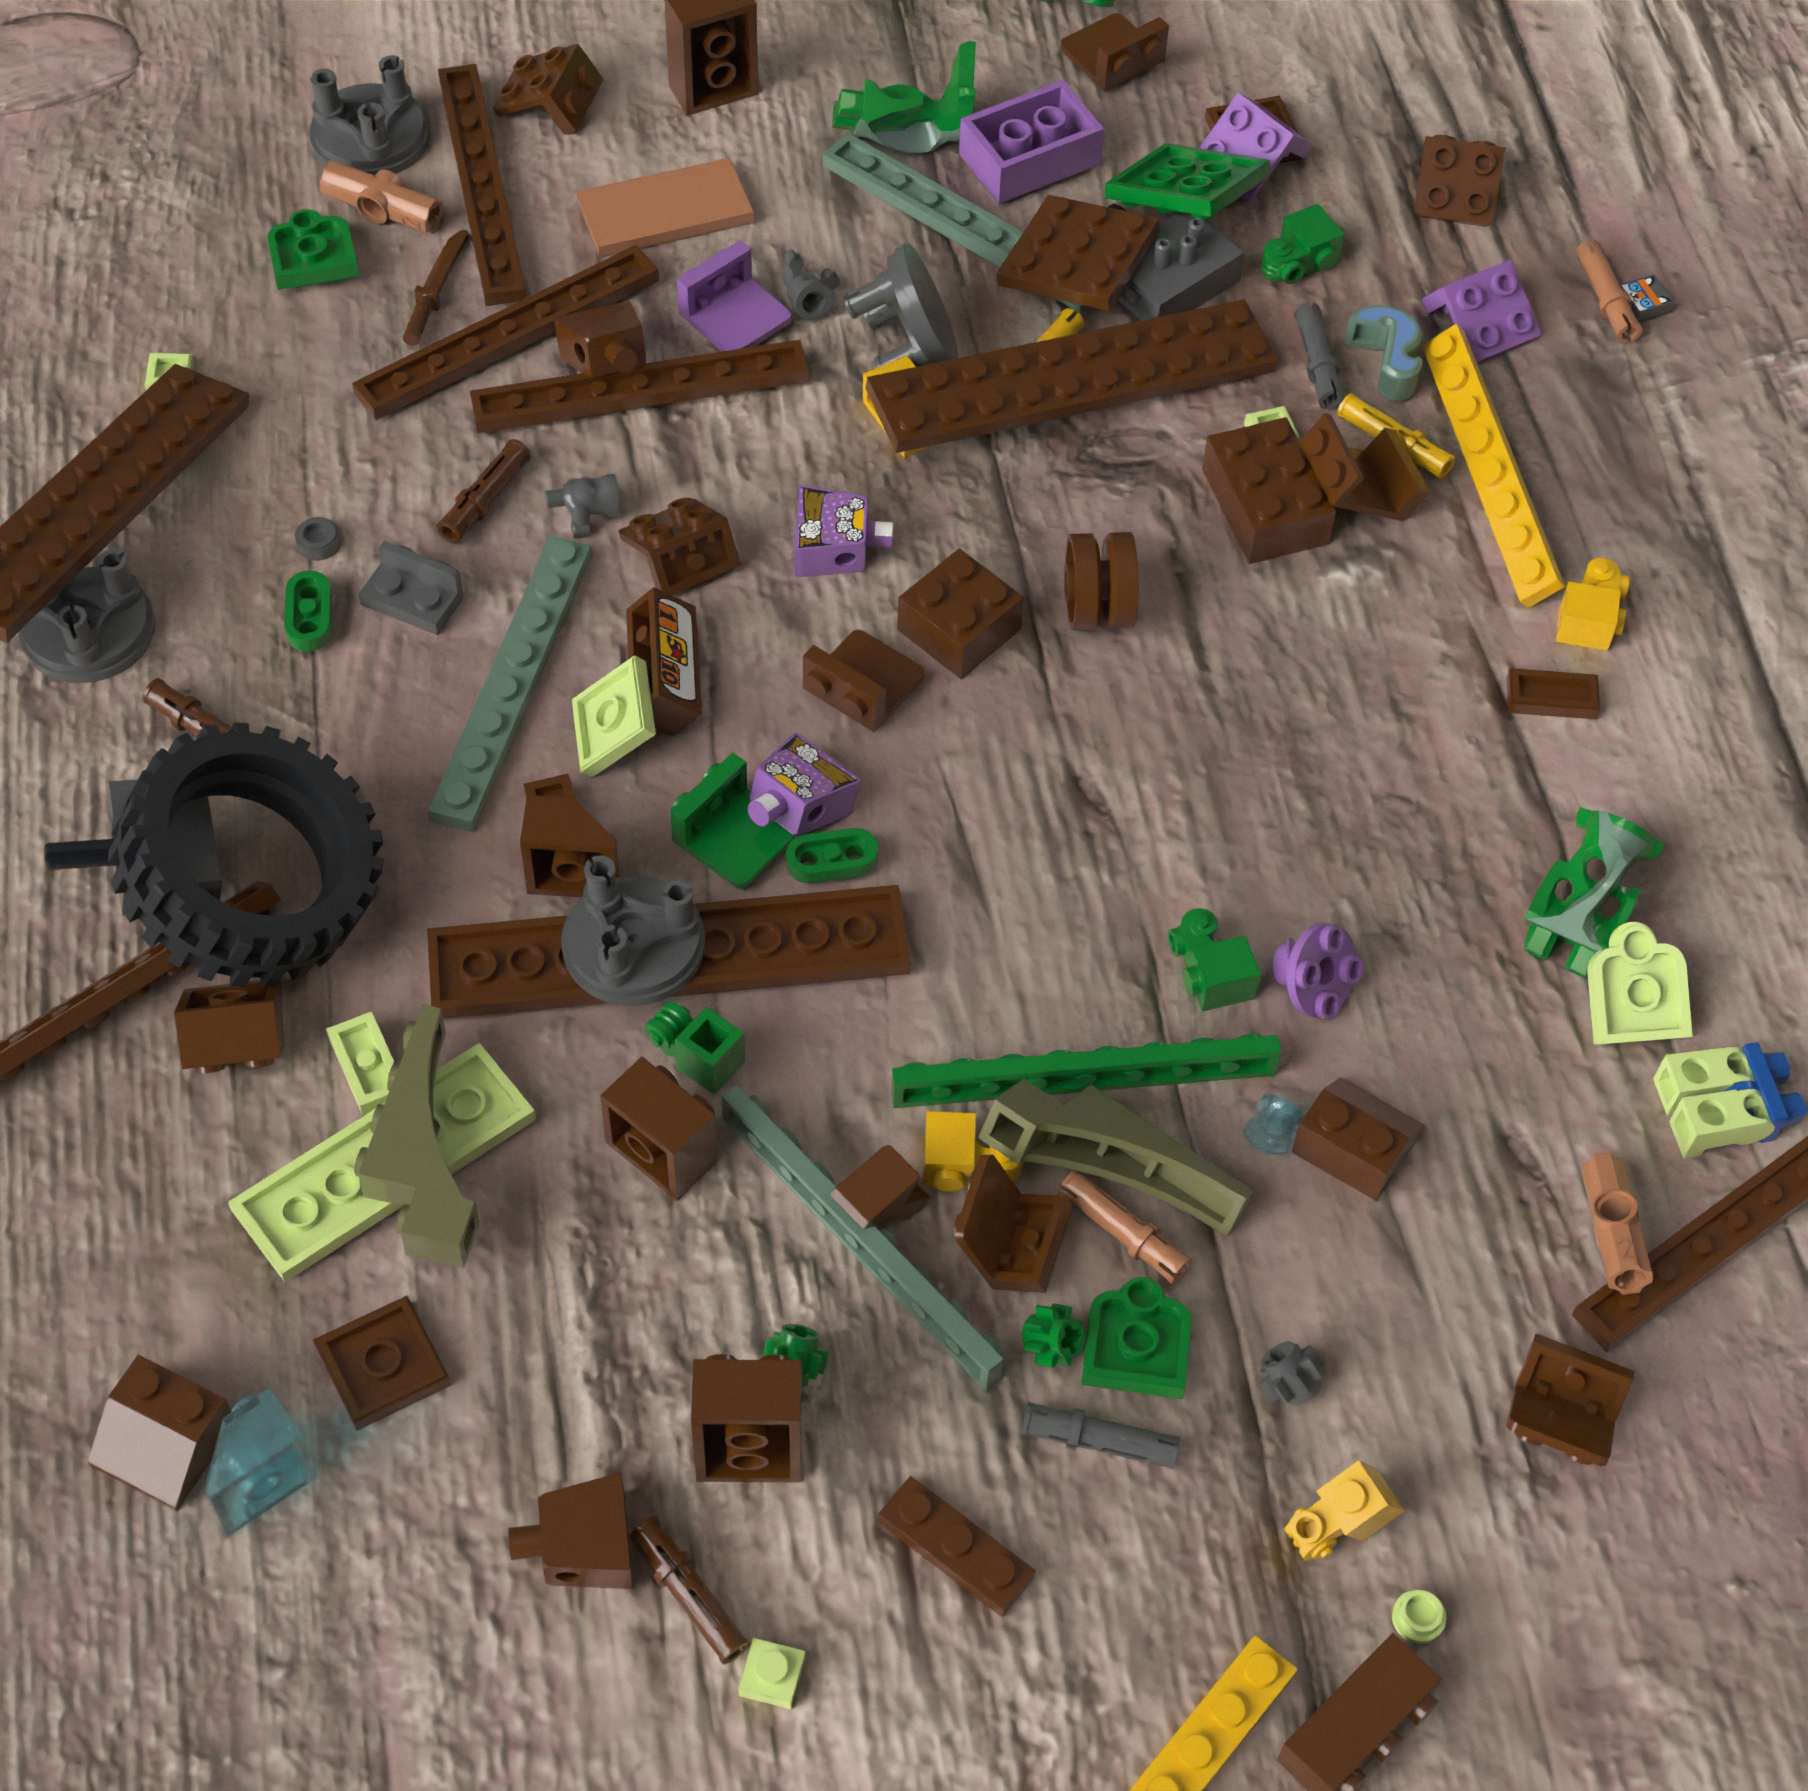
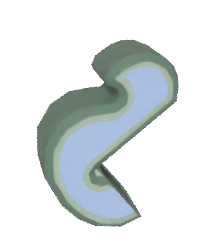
M1371 305L1354 311L1348 320L1344 343L1349 347L1366 350H1384L1377 391L1391 401L1407 400L1415 394L1423 364L1422 359L1417 357L1423 336L1420 323L1408 312L1390 306Z

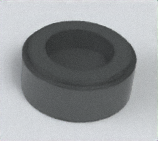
M315 517L307 519L295 531L297 549L303 557L309 560L320 561L328 559L335 555L340 548L341 540L338 527L327 518Z

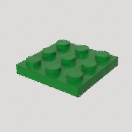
M1164 143L1105 183V199L1121 201V204L1127 207L1145 205L1156 207V210L1161 213L1179 211L1191 213L1193 218L1209 219L1270 176V160Z

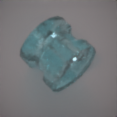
M1273 1094L1264 1095L1256 1105V1117H1252L1247 1121L1243 1133L1250 1144L1257 1149L1271 1155H1284L1292 1143L1291 1133L1298 1131L1299 1124L1304 1116L1302 1111L1290 1100Z

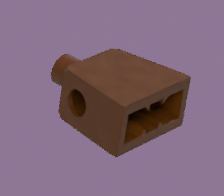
M629 300L554 318L559 357L589 377H599L615 372L628 373L635 367L643 366L646 363L642 325Z
M622 1473L543 1493L538 1497L540 1524L508 1528L511 1560L542 1557L546 1584L552 1586L613 1589L633 1588Z

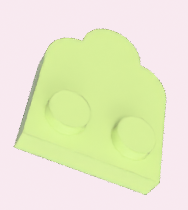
M1627 922L1619 925L1610 936L1609 948L1596 952L1588 964L1587 971L1594 1044L1693 1037L1687 965L1683 954L1673 945L1666 943L1657 944L1655 934L1643 923Z

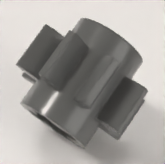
M1290 1341L1282 1342L1271 1348L1262 1358L1261 1365L1263 1368L1259 1372L1263 1379L1259 1384L1272 1402L1281 1398L1285 1404L1289 1403L1291 1406H1299L1311 1400L1321 1388L1320 1379L1324 1376L1319 1369L1324 1364L1311 1345L1301 1349L1297 1343L1294 1344Z

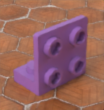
M1238 92L1200 148L1270 160L1271 175L1283 156L1287 157L1292 152L1305 158L1313 145L1261 104ZM1269 176L1240 197L1247 202H1252Z
M1511 259L1443 286L1422 298L1427 314L1441 308L1445 315L1450 313L1453 323H1457L1465 331L1476 362L1541 335L1540 328Z

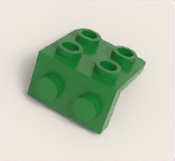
M732 752L720 764H713L704 774L702 781L689 793H682L675 800L670 810L672 841L734 887L743 889L748 887L787 849L789 843L798 836L792 835L775 821L766 826H759L752 821L748 813L751 791L747 788V762Z

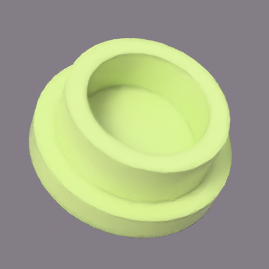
M1410 1590L1403 1593L1397 1599L1392 1610V1621L1396 1631L1404 1639L1412 1643L1427 1644L1436 1640L1446 1625L1447 1616L1443 1604L1434 1594L1428 1591Z

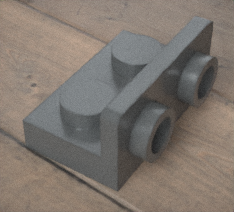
M383 541L378 548L381 563L359 593L361 605L438 635L464 598L460 572L444 561H435L415 553L406 546H397Z

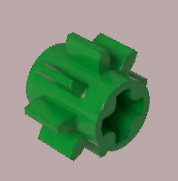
M1055 1303L1051 1307L1037 1305L1035 1307L1036 1313L1026 1319L1022 1328L1024 1350L1036 1352V1365L1054 1368L1056 1364L1070 1366L1071 1358L1081 1352L1085 1343L1083 1321L1070 1319L1072 1315L1071 1306Z
M786 1324L782 1326L781 1333L774 1332L773 1338H766L762 1357L776 1354L786 1356L790 1360H801V1387H805L808 1385L809 1378L816 1380L818 1374H824L829 1350L819 1347L820 1335L814 1329L798 1324Z

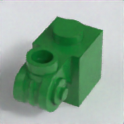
M1319 203L1284 217L1281 238L1271 239L1264 246L1261 272L1269 280H1284L1287 284H1293L1300 280L1303 275L1306 277L1321 270H1328L1334 265L1339 264L1345 234Z
M1196 908L1188 911L1182 917L1180 926L1168 930V941L1172 954L1175 957L1182 955L1187 968L1183 969V979L1188 994L1190 996L1196 995L1202 1012L1256 999L1261 972L1246 935L1214 942L1218 925L1216 916L1209 910Z
M672 1001L666 1002L661 1007L660 1012L655 1013L654 1018L644 1025L645 1032L653 1045L660 1047L666 1055L676 1058L678 1070L715 1095L745 1063L744 1032L708 1007H705L692 1020L691 1013L686 1007Z

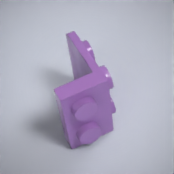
M742 240L727 249L720 250L715 256L696 268L686 271L677 279L679 315L721 352L754 347L791 323V312L752 279L751 248Z

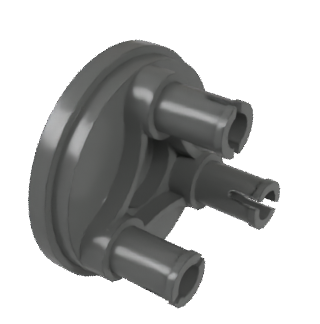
M390 55L383 57L379 61L378 65L382 84H358L338 91L337 77L332 70L319 69L312 73L310 81L315 100L312 104L314 116L310 124L309 136L314 155L321 164L326 166L331 160L375 175L379 170H388L396 174L414 164L425 152L430 137L428 119L421 106L412 97L411 87L406 83L404 60H400L399 56Z
M909 243L895 248V253L887 257L888 270L876 275L875 281L843 294L845 306L853 319L864 314L865 319L870 318L868 324L874 329L878 325L899 316L909 337L907 344L881 356L874 357L877 368L904 356H908L916 367L958 357L952 326L938 290L922 259Z
M109 549L100 554L97 562L99 568L84 567L18 632L20 644L26 658L38 671L48 677L64 682H96L122 673L135 664L146 652L153 639L155 616L149 598L139 587L136 577L130 573L127 564L128 560L126 555L123 556V551Z
M602 855L592 857L594 869L592 868V863L588 860L584 866L587 884L584 887L583 896L570 911L562 931V953L569 974L590 995L616 1005H647L674 995L692 980L702 963L705 952L704 926L699 912L693 905L694 894L692 893V886L684 880H673L666 883L645 876L615 878V864L610 858Z

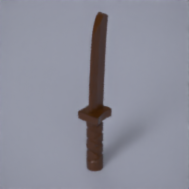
M461 230L448 239L424 287L416 285L414 290L416 305L403 335V341L406 344L416 346L420 341L431 310L439 311V294L455 261L468 240V231Z

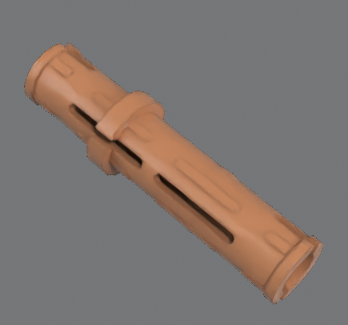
M1594 239L1590 240L1594 250L1591 252L1585 241L1578 246L1575 254L1577 259L1580 260L1600 301L1599 311L1602 317L1609 320L1620 343H1628L1624 331H1627L1631 342L1640 337L1643 329L1631 309L1632 299L1626 291H1622L1600 242Z
M1073 1170L1063 1180V1186L1059 1188L1058 1194L1066 1196L1084 1214L1117 1238L1128 1248L1127 1253L1135 1260L1141 1258L1172 1285L1178 1283L1189 1270L1187 1267L1192 1265L1193 1259L1161 1236V1230L1152 1222L1147 1225L1144 1221L1140 1220L1120 1202L1093 1183L1083 1172Z

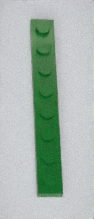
M1251 1033L1236 1039L1214 1040L1205 1037L1195 1039L1189 1043L1166 1044L1164 1042H1151L1142 1047L1131 1048L1103 1046L1095 1051L1084 1052L1056 1050L1047 1055L1025 1057L1020 1054H1008L999 1059L979 1061L971 1058H960L951 1063L927 1065L922 1062H912L903 1067L892 1068L893 1109L995 1100L1022 1079H1025L1048 1095L1080 1093L1090 1085L1103 1091L1275 1076L1281 1048L1278 1035L1262 1036Z

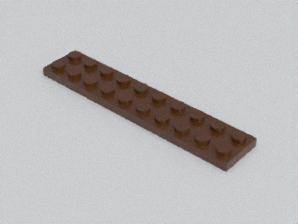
M1243 299L867 377L865 389L895 452L899 453L1275 372L1279 360L1246 300Z
M174 364L0 526V641L8 643L249 407V393L189 368Z
M899 885L693 904L703 922L705 952L702 963L692 980L670 997L910 974V958ZM568 915L427 928L431 1006L442 1009L443 1019L608 1002L597 999L584 991L573 980L566 968L561 939L563 926Z

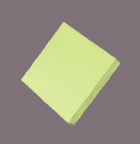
M635 655L572 699L580 772L591 778L656 735L646 661Z

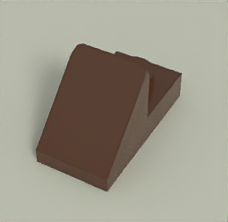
M886 1145L877 1151L835 1187L830 1195L863 1230L920 1212L930 1198L917 1184L920 1179L919 1173L890 1145Z

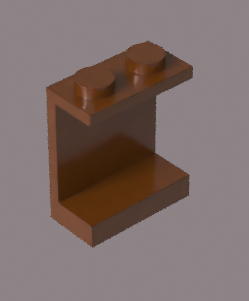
M1324 413L1298 442L1331 506L1404 521L1430 494L1428 487L1396 430L1384 428L1364 451L1347 446L1331 414Z

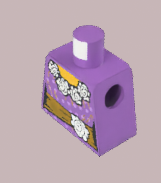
M799 485L795 538V577L861 572L865 569L866 547L892 548L893 522L867 521L868 499L862 495Z
M796 732L758 767L749 797L751 802L748 805V813L752 821L759 826H766L775 821L792 835L800 836L852 814L861 779Z

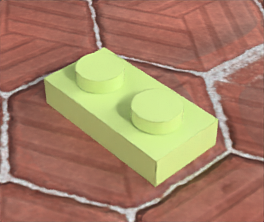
M372 1011L326 1028L329 1041L361 1114L365 1115L374 1110L378 1104L385 1103L389 1094L387 1089L388 1075L394 1059Z

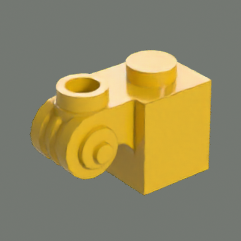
M1607 558L1592 559L1587 565L1582 583L1568 581L1559 607L1555 642L1608 651L1613 635L1622 634L1626 609L1619 608L1620 601L1624 602L1626 599L1630 576L1622 575L1620 568L1615 562Z
M926 1112L923 1187H935L944 1192H955L962 1188L968 1189L969 1177L972 1171L976 1169L979 1157L982 1154H993L1014 1183L1021 1176L1023 1162L1018 1165L993 1147H982L976 1141V1113Z
M1358 1460L1318 1489L1316 1492L1321 1499L1307 1509L1305 1507L1298 1509L1284 1530L1289 1538L1294 1539L1293 1544L1295 1547L1300 1548L1299 1553L1304 1561L1327 1558L1333 1553L1332 1548L1336 1546V1538L1345 1534V1536L1365 1541L1405 1512V1510L1377 1468Z

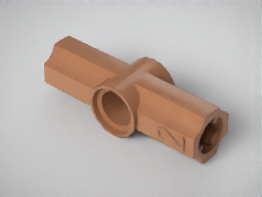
M330 160L324 167L323 175L319 182L322 194L356 206L360 214L372 223L383 224L387 219H391L425 233H433L439 226L440 217L443 212L442 201L407 188L403 180L391 171L379 170L375 175H372L338 161Z
M1611 1152L1593 1154L1588 1162L1581 1164V1171L1594 1223L1595 1243L1600 1249L1609 1289L1620 1291L1622 1295L1640 1293L1643 1287L1653 1283V1274L1639 1222L1638 1202L1632 1194L1624 1158H1618Z

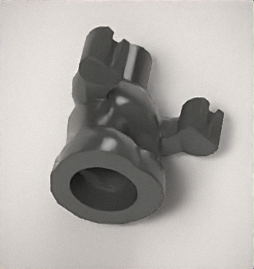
M791 249L785 254L787 266L784 272V282L787 285L788 298L793 301L794 309L799 317L806 320H815L822 317L832 307L835 295L831 289L839 286V276L835 271L832 273L831 269L826 268L821 273V279L818 280L814 274L801 270L804 266L803 258L800 253L796 254Z
M608 474L599 478H572L563 485L562 489L545 491L547 508L566 506L572 512L574 521L571 522L573 538L590 537V514H603L611 518L619 517V490L615 474Z

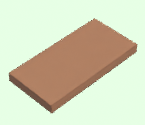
M731 158L577 191V202L599 257L620 253L634 245L643 248L754 223V212Z

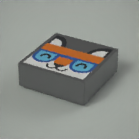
M1655 274L1620 284L1622 291H1626L1632 299L1631 309L1638 322L1672 311L1674 300Z

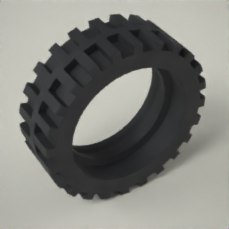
M234 722L229 732L220 733L218 725L213 724L203 726L196 740H193L187 732L176 737L169 750L161 748L152 757L146 770L142 771L115 821L111 833L116 838L108 851V863L110 865H119L111 879L115 894L126 893L128 901L122 909L128 921L132 922L140 919L146 927L141 938L151 948L158 942L163 944L172 952L167 960L179 968L184 960L200 967L197 977L212 981L217 973L230 976V986L245 988L251 978H260L262 987L277 986L286 972L295 981L305 977L314 964L318 967L324 965L330 960L338 947L343 945L375 898L379 888L375 883L383 873L384 859L374 857L383 845L381 830L370 829L369 823L376 814L370 802L360 804L355 796L360 788L359 784L352 776L343 780L334 770L338 762L329 754L320 759L307 750L311 744L310 742L299 736L294 743L279 738L281 730L266 726L262 734L250 732L248 723ZM233 796L251 800L272 809L289 821L311 847L317 859L322 879V889L318 898L307 910L280 916L260 915L242 911L218 900L204 890L189 875L176 854L169 827L178 808L185 802L201 797Z

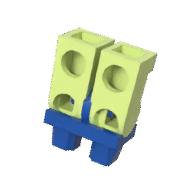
M1759 1042L1745 1044L1743 1048L1726 1047L1666 1054L1653 1078L1667 1116L1672 1115L1669 1122L1683 1159L1702 1156L1705 1149L1720 1146L1774 1141L1782 1128L1801 1123L1807 1113V1107L1801 1094L1798 1092L1779 1094L1776 1085L1785 1084L1790 1077V1066L1785 1053H1763Z

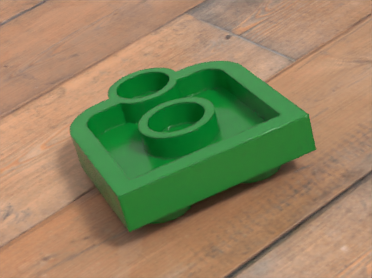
M303 209L293 213L289 218V222L276 225L268 232L267 240L278 290L300 288L305 285L341 281L346 278L360 276L347 221L341 217H321L320 213L315 210Z
M1137 1277L1128 1281L1119 1291H1106L1099 1294L1093 1300L1090 1307L1081 1385L1183 1399L1191 1333V1315L1188 1309L1181 1302L1166 1298L1160 1285L1146 1277Z

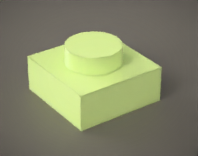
M753 1638L738 1688L739 1696L791 1709L805 1662V1651Z

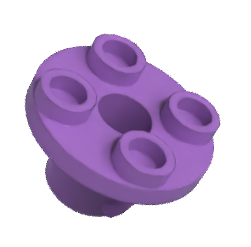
M1325 922L1310 926L1301 934L1297 942H1294L1293 938L1290 937L1288 942L1283 943L1276 950L1272 961L1273 976L1279 984L1287 986L1293 1006L1305 1016L1328 1020L1335 1018L1353 984L1360 981L1364 970L1363 961L1359 956H1356L1355 947L1348 932L1339 925Z

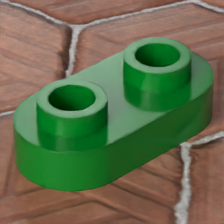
M299 572L292 576L286 584L285 631L290 645L300 651L318 650L329 642L332 635V591L328 578L320 572Z
M860 828L801 835L794 838L786 849L787 871L795 880L803 883H817L863 876L870 873L878 861V843L876 838L870 832ZM851 855H858L862 858L851 860L848 857ZM806 861H812V862H814V863H816V864H815V865H804V864H802V863H804V862H806Z

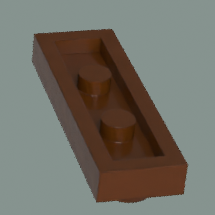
M911 1475L878 1513L877 1522L1002 1618L1035 1578L1036 1570Z

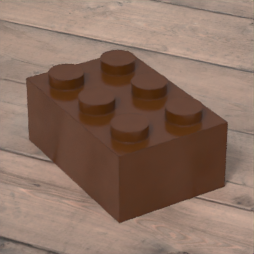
M664 0L669 87L686 116L758 95L756 1Z
M1287 417L1207 436L1202 471L1249 564L1329 545L1336 510L1334 506H1331L1298 443L1299 440Z
M714 1354L706 1359H693L691 1426L696 1482L801 1483V1360H790L786 1356L776 1354L763 1356L759 1360H737L734 1356L727 1354Z

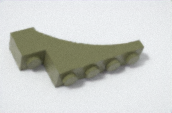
M422 1004L417 1020L409 1021L403 1038L405 1052L401 1062H394L390 1069L387 1081L389 1094L385 1104H378L374 1111L371 1122L373 1136L369 1147H362L358 1153L355 1163V1176H358L360 1179L364 1197L402 1206L397 1219L396 1232L401 1234L406 1255L464 1268L479 1227V1219L475 1201L465 1199L457 1187L443 1159L435 1134L433 1090L437 1062L446 1031L442 1009Z
M1022 1079L995 1099L978 1137L1018 1165L1023 1161L1035 1162L1103 1177L1167 1202L1196 1217L1225 1236H1228L1235 1230L1254 1193L1253 1190L1092 1085L1063 1105L1025 1079Z

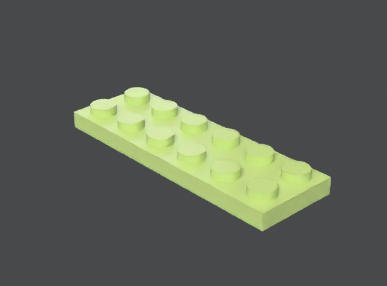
M480 1043L436 1070L433 1090L434 1128L443 1159L451 1175L536 1120L535 1110ZM375 1109L228 1201L233 1214L284 1282L289 1281L402 1207L401 1205L364 1197L360 1179L358 1176H355V1163L358 1153L362 1147H369L373 1136L371 1122Z

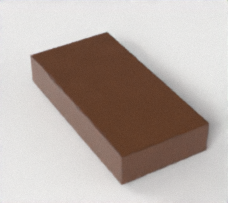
M1509 668L1506 677L1508 713L1597 720L1600 712L1598 675Z

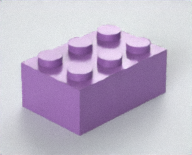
M1063 79L961 118L959 155L996 202L1000 204L1100 165L1104 128Z

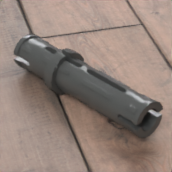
M1305 302L1295 309L1294 317L1297 321L1309 363V368H1307L1306 372L1309 381L1316 388L1320 407L1323 409L1327 408L1325 399L1327 397L1329 409L1333 410L1338 408L1345 398L1338 377V373L1341 371L1340 365L1331 353L1319 305L1314 302L1312 303V314L1310 303Z
M1029 1401L1027 1403L1021 1430L1023 1435L1066 1444V1449L1076 1451L1077 1447L1093 1449L1128 1459L1153 1463L1174 1470L1179 1450L1178 1445L1180 1444L1179 1436L1148 1431L1147 1429L1096 1419L1095 1417L1084 1415L1085 1410L1074 1408L1073 1412Z

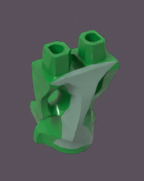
M967 41L958 47L956 58L952 61L951 79L941 100H933L920 90L909 85L897 84L880 89L876 82L866 79L860 91L841 89L839 99L835 101L833 106L832 128L852 130V135L860 140L867 137L894 152L904 154H929L947 141L960 142L961 118L972 114L976 96V88H974L976 42Z
M1580 807L1576 814V827L1586 832L1582 845L1569 862L1557 860L1541 883L1525 917V925L1530 928L1527 933L1524 951L1547 961L1556 940L1565 942L1573 946V949L1564 969L1588 979L1587 970L1590 959L1599 950L1609 948V939L1612 932L1619 925L1628 922L1641 892V889L1635 886L1631 889L1619 885L1634 863L1653 861L1662 853L1665 844L1658 841L1645 829L1624 818L1600 810L1591 811ZM1594 858L1601 859L1606 866L1604 878L1598 881L1590 879L1587 874V864ZM1561 880H1568L1572 885V893L1566 900L1558 899L1555 895L1557 884ZM1610 898H1618L1620 908L1617 914L1612 918L1605 919L1601 914L1602 907Z

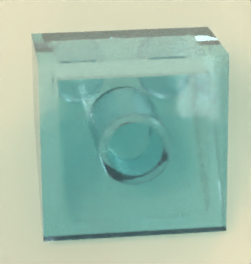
M270 1388L258 1396L250 1395L245 1397L222 1420L204 1490L221 1529L227 1537L318 1477L303 1434Z

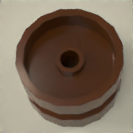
M1132 532L1107 533L1103 540L1101 557L1099 545L1093 533L1068 534L1064 565V593L1071 630L1095 629L1101 617V607H1103L1104 618L1109 628H1135L1139 586L1137 551Z

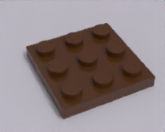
M1048 194L997 271L998 286L1110 311L1159 234V218Z

